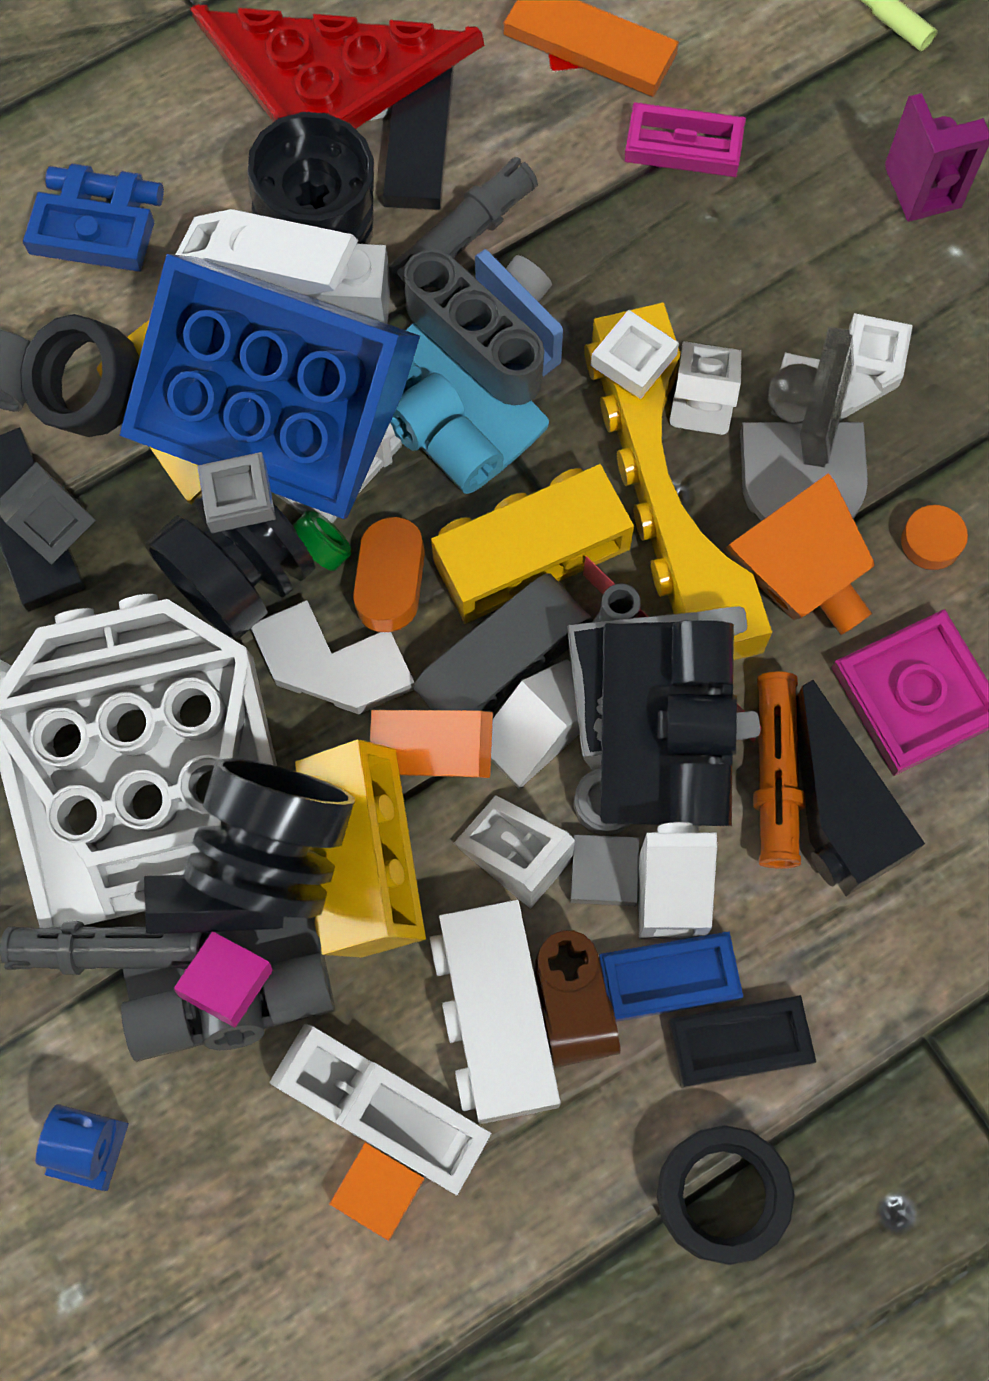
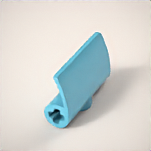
M413 323L406 331L420 335V339L403 395L390 423L395 436L401 440L404 446L412 451L422 448L463 493H472L503 471L547 430L549 419L532 401L514 406L504 404L496 399L421 328Z

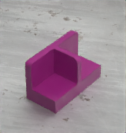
M922 93L908 96L885 162L886 171L908 222L962 208L989 147V129L984 118L959 125L948 116L933 119Z

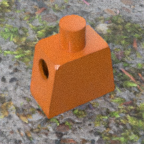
M829 473L723 549L731 560L754 575L756 584L793 620L806 616L820 606L839 634L842 635L872 614L851 583L875 566L874 561L834 479Z

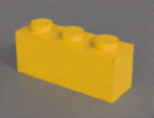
M601 464L585 471L581 468H574L558 475L550 483L549 487L533 494L516 493L505 498L497 504L494 511L474 520L464 517L450 522L440 530L438 536L431 538L433 560L464 624L501 608L531 582L544 574L550 573L560 582L584 571L586 556L597 565L630 550L634 524Z
M357 739L295 761L297 772L335 785L347 791L355 798L342 846L333 848L309 847V849L327 858L335 866L331 882L320 884L327 891V896L322 914L315 916V929L320 938L322 955L362 958L426 940L396 750Z

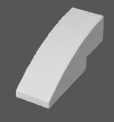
M304 1024L269 1082L279 1090L455 1195H458L492 1134L380 1065L369 1061L317 1028Z

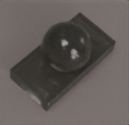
M828 327L818 369L805 363L789 364L777 371L769 383L767 400L774 413L781 420L791 424L803 423L800 438L804 465L825 468V465L829 464L854 367L853 334H850L848 329Z

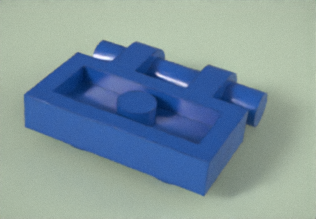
M71 164L68 169L49 166L46 172V186L48 189L61 191V194L37 193L23 239L29 255L141 272L155 222L150 209L139 208L141 203L161 206L164 196L163 184L143 180L141 174L121 171L119 176L93 173L92 167L86 165ZM91 196L109 198L112 200L111 203H106L100 201H93L89 199L91 198Z

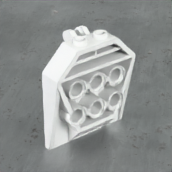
M142 594L125 598L119 601V610L95 615L94 610L90 608L74 609L57 614L55 616L56 624L39 627L35 630L0 683V773L40 928L62 927V924L66 921H80L84 925H90L145 912L144 876L183 875L191 853L200 852L192 843L198 828L230 826L211 815L203 807V803L196 794V785L199 778L205 772L213 770L218 759L235 758L277 766L253 656L246 647L168 599L158 601L156 594ZM195 695L207 696L211 702V712L208 719L197 727L184 726L180 719V710L183 703ZM130 710H142L146 717V727L143 734L134 741L122 742L117 734V724L120 717ZM76 724L81 733V741L78 748L66 757H59L53 747L56 733L63 726ZM155 784L162 793V806L155 816L141 820L133 810V798L141 787ZM89 799L95 805L97 819L94 826L88 832L77 835L69 824V814L77 802Z

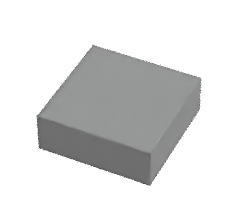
M262 452L197 466L206 523L211 533L276 520L267 466Z
M574 834L575 845L572 857L570 903L636 907L639 838Z

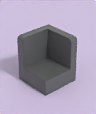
M37 462L0 498V516L4 522L51 565L96 521L84 506Z

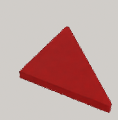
M196 4L190 8L195 22L273 122L281 117L300 112L327 113L350 123L357 129L485 46L482 32L478 27L472 26L465 27L464 31L434 29L433 23L389 20V25L358 23L357 17L313 14V19L283 17L281 11L238 8V13L209 11L207 5Z

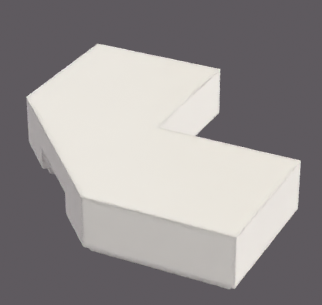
M854 313L850 323L842 364L785 353L771 415L804 422H839L899 387L904 375L913 325Z
M307 600L262 619L251 628L273 679L279 687L299 694L303 692L332 702L336 707L356 714H361L414 690L415 682L391 632L377 633L331 653Z

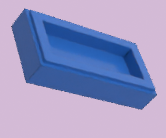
M730 931L602 953L598 956L606 994L610 998L616 1022L739 1001L744 997Z

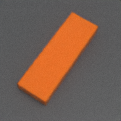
M517 0L504 21V35L652 97L657 92L678 52L679 41L579 0Z

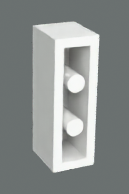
M519 900L439 915L442 934L430 936L437 976L450 974L455 1000L442 1003L450 1043L463 1041L468 1068L455 1070L462 1110L476 1109L479 1124L559 1108L561 1103Z

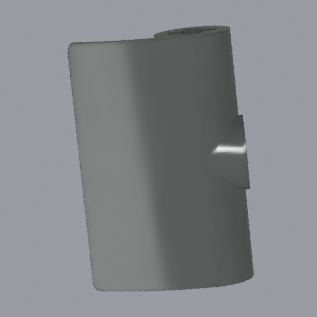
M315 916L311 918L284 917L283 928L215 932L269 961L273 969L236 1028L177 995L174 987L186 969H123L129 1001L122 1003L121 1016L126 1043L133 1060L139 1062L201 1045L213 1050L242 1048L260 1040L264 1036V1029L335 1011L325 956L322 955L320 938L315 929Z

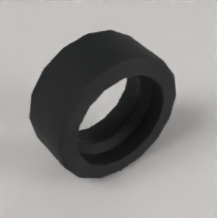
M76 314L58 317L38 330L26 349L21 367L22 393L30 411L45 425L85 437L108 434L123 424L140 357L133 342L117 328ZM87 342L96 343L102 356V377L99 388L90 402L74 412L68 410L62 396L64 369L74 351Z
M727 1125L699 1130L675 1146L660 1170L657 1189V1200L662 1222L676 1243L699 1259L727 1265L756 1260L778 1244L791 1222L795 1196L789 1169L774 1146L751 1130ZM727 1152L740 1155L753 1164L762 1177L766 1193L764 1212L756 1225L743 1235L731 1238L709 1235L696 1226L686 1210L683 1196L686 1177L693 1165L708 1154Z

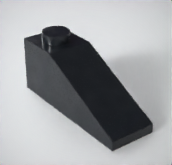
M813 679L801 687L796 697L799 737L798 753L803 791L806 798L805 808L809 839L815 849L811 853V857L822 878L830 886L838 884L845 896H848L911 858L925 845V842Z

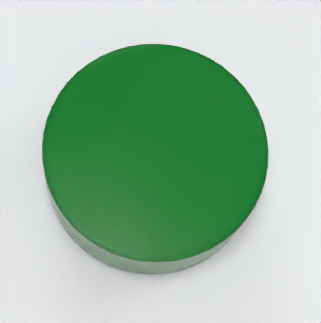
M306 511L293 524L298 537L304 543L313 560L325 569L335 571L351 555V547L347 539L333 523L315 511Z

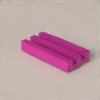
M634 102L624 162L737 177L746 117ZM641 125L675 130V133L641 128ZM697 133L730 137L731 140L697 136Z

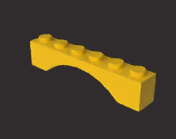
M664 302L630 310L676 341ZM627 311L595 318L592 343L584 346L585 360L591 379L601 378L606 396L600 398L606 429L609 433L617 431L622 449L617 450V462L622 481L625 486L634 484L639 504L634 505V517L638 533L642 541L651 539L657 559L651 560V572L658 595L660 597L669 596L674 614L736 606L743 607L746 612L748 626L746 631L734 636V660L764 653L771 637L772 629L754 575L728 558L700 531L681 504L668 474L662 445V414L676 382L681 356L679 347L677 356L645 395L639 399L591 366L592 353Z

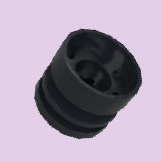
M300 112L281 117L259 133L249 150L248 181L252 199V214L352 234L358 239L357 244H369L373 235L374 158L366 139L350 123L327 113Z
M201 493L194 503L202 520L207 525ZM274 503L276 520L211 533L208 525L202 531L190 521L177 515L145 544L152 559L178 591L216 629L235 641H238L268 613L254 586L260 583L269 591L283 598L293 590L286 573L302 581L316 569L312 556L298 537L295 528Z
M235 758L218 759L213 769L203 807L211 815L230 826L198 828L192 843L200 852L191 853L183 876L190 885L205 894L250 911L293 918H311L321 915L327 891L320 884L331 882L335 866L327 858L309 849V847L333 848L342 846L355 798L347 791L326 781L283 767Z

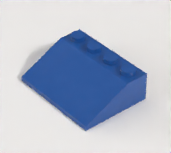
M166 254L119 436L197 465L262 452L267 466L272 493L341 519H346L403 395L420 335L198 257Z

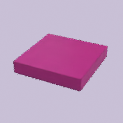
M945 609L836 660L831 667L893 776L989 730V681Z

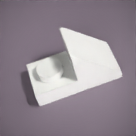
M683 341L670 415V424L673 427L721 435L728 432L733 407L737 405L741 385V350Z

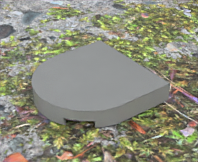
M864 422L742 423L740 430L742 487L745 502L752 514L755 513L761 521L829 473L834 479L852 517L856 516L865 499L868 485Z

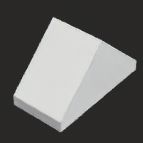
M568 659L522 680L493 718L491 761L518 789H521L580 734L572 664Z
M495 795L454 844L531 909L572 861L575 840L568 832Z

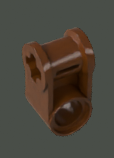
M561 930L550 935L543 942L536 957L535 975L553 1068L620 1055V1041L616 1019L610 998L606 994L599 957L594 943L586 935L574 930ZM559 948H567V953L571 958L581 957L583 965L574 972L573 981H566L565 975L560 970H550L548 963L555 960Z

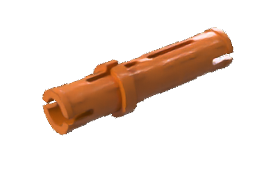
M767 672L757 677L761 730L758 736L759 790L753 793V807L755 810L760 811L761 855L759 856V865L776 869L794 868L801 865V856L799 855V811L806 807L805 793L799 790L798 777L799 737L796 701L798 677L789 672ZM777 716L781 717L780 759H776L775 718ZM777 780H782L781 825H777Z

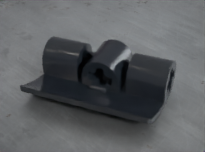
M698 620L676 622L673 626L606 623L604 625L600 818L603 823L662 825L686 822L698 826H732L733 755H736L737 695H733V623Z

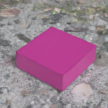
M212 931L175 985L174 990L180 998L236 1028L273 969L269 961Z

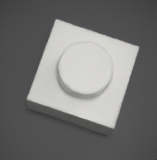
M628 310L592 353L591 366L641 399L677 356L679 343Z

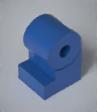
M57 1104L50 1111L43 1126L37 1145L36 1164L46 1168L44 1174L46 1176L101 1191H108L129 1123Z

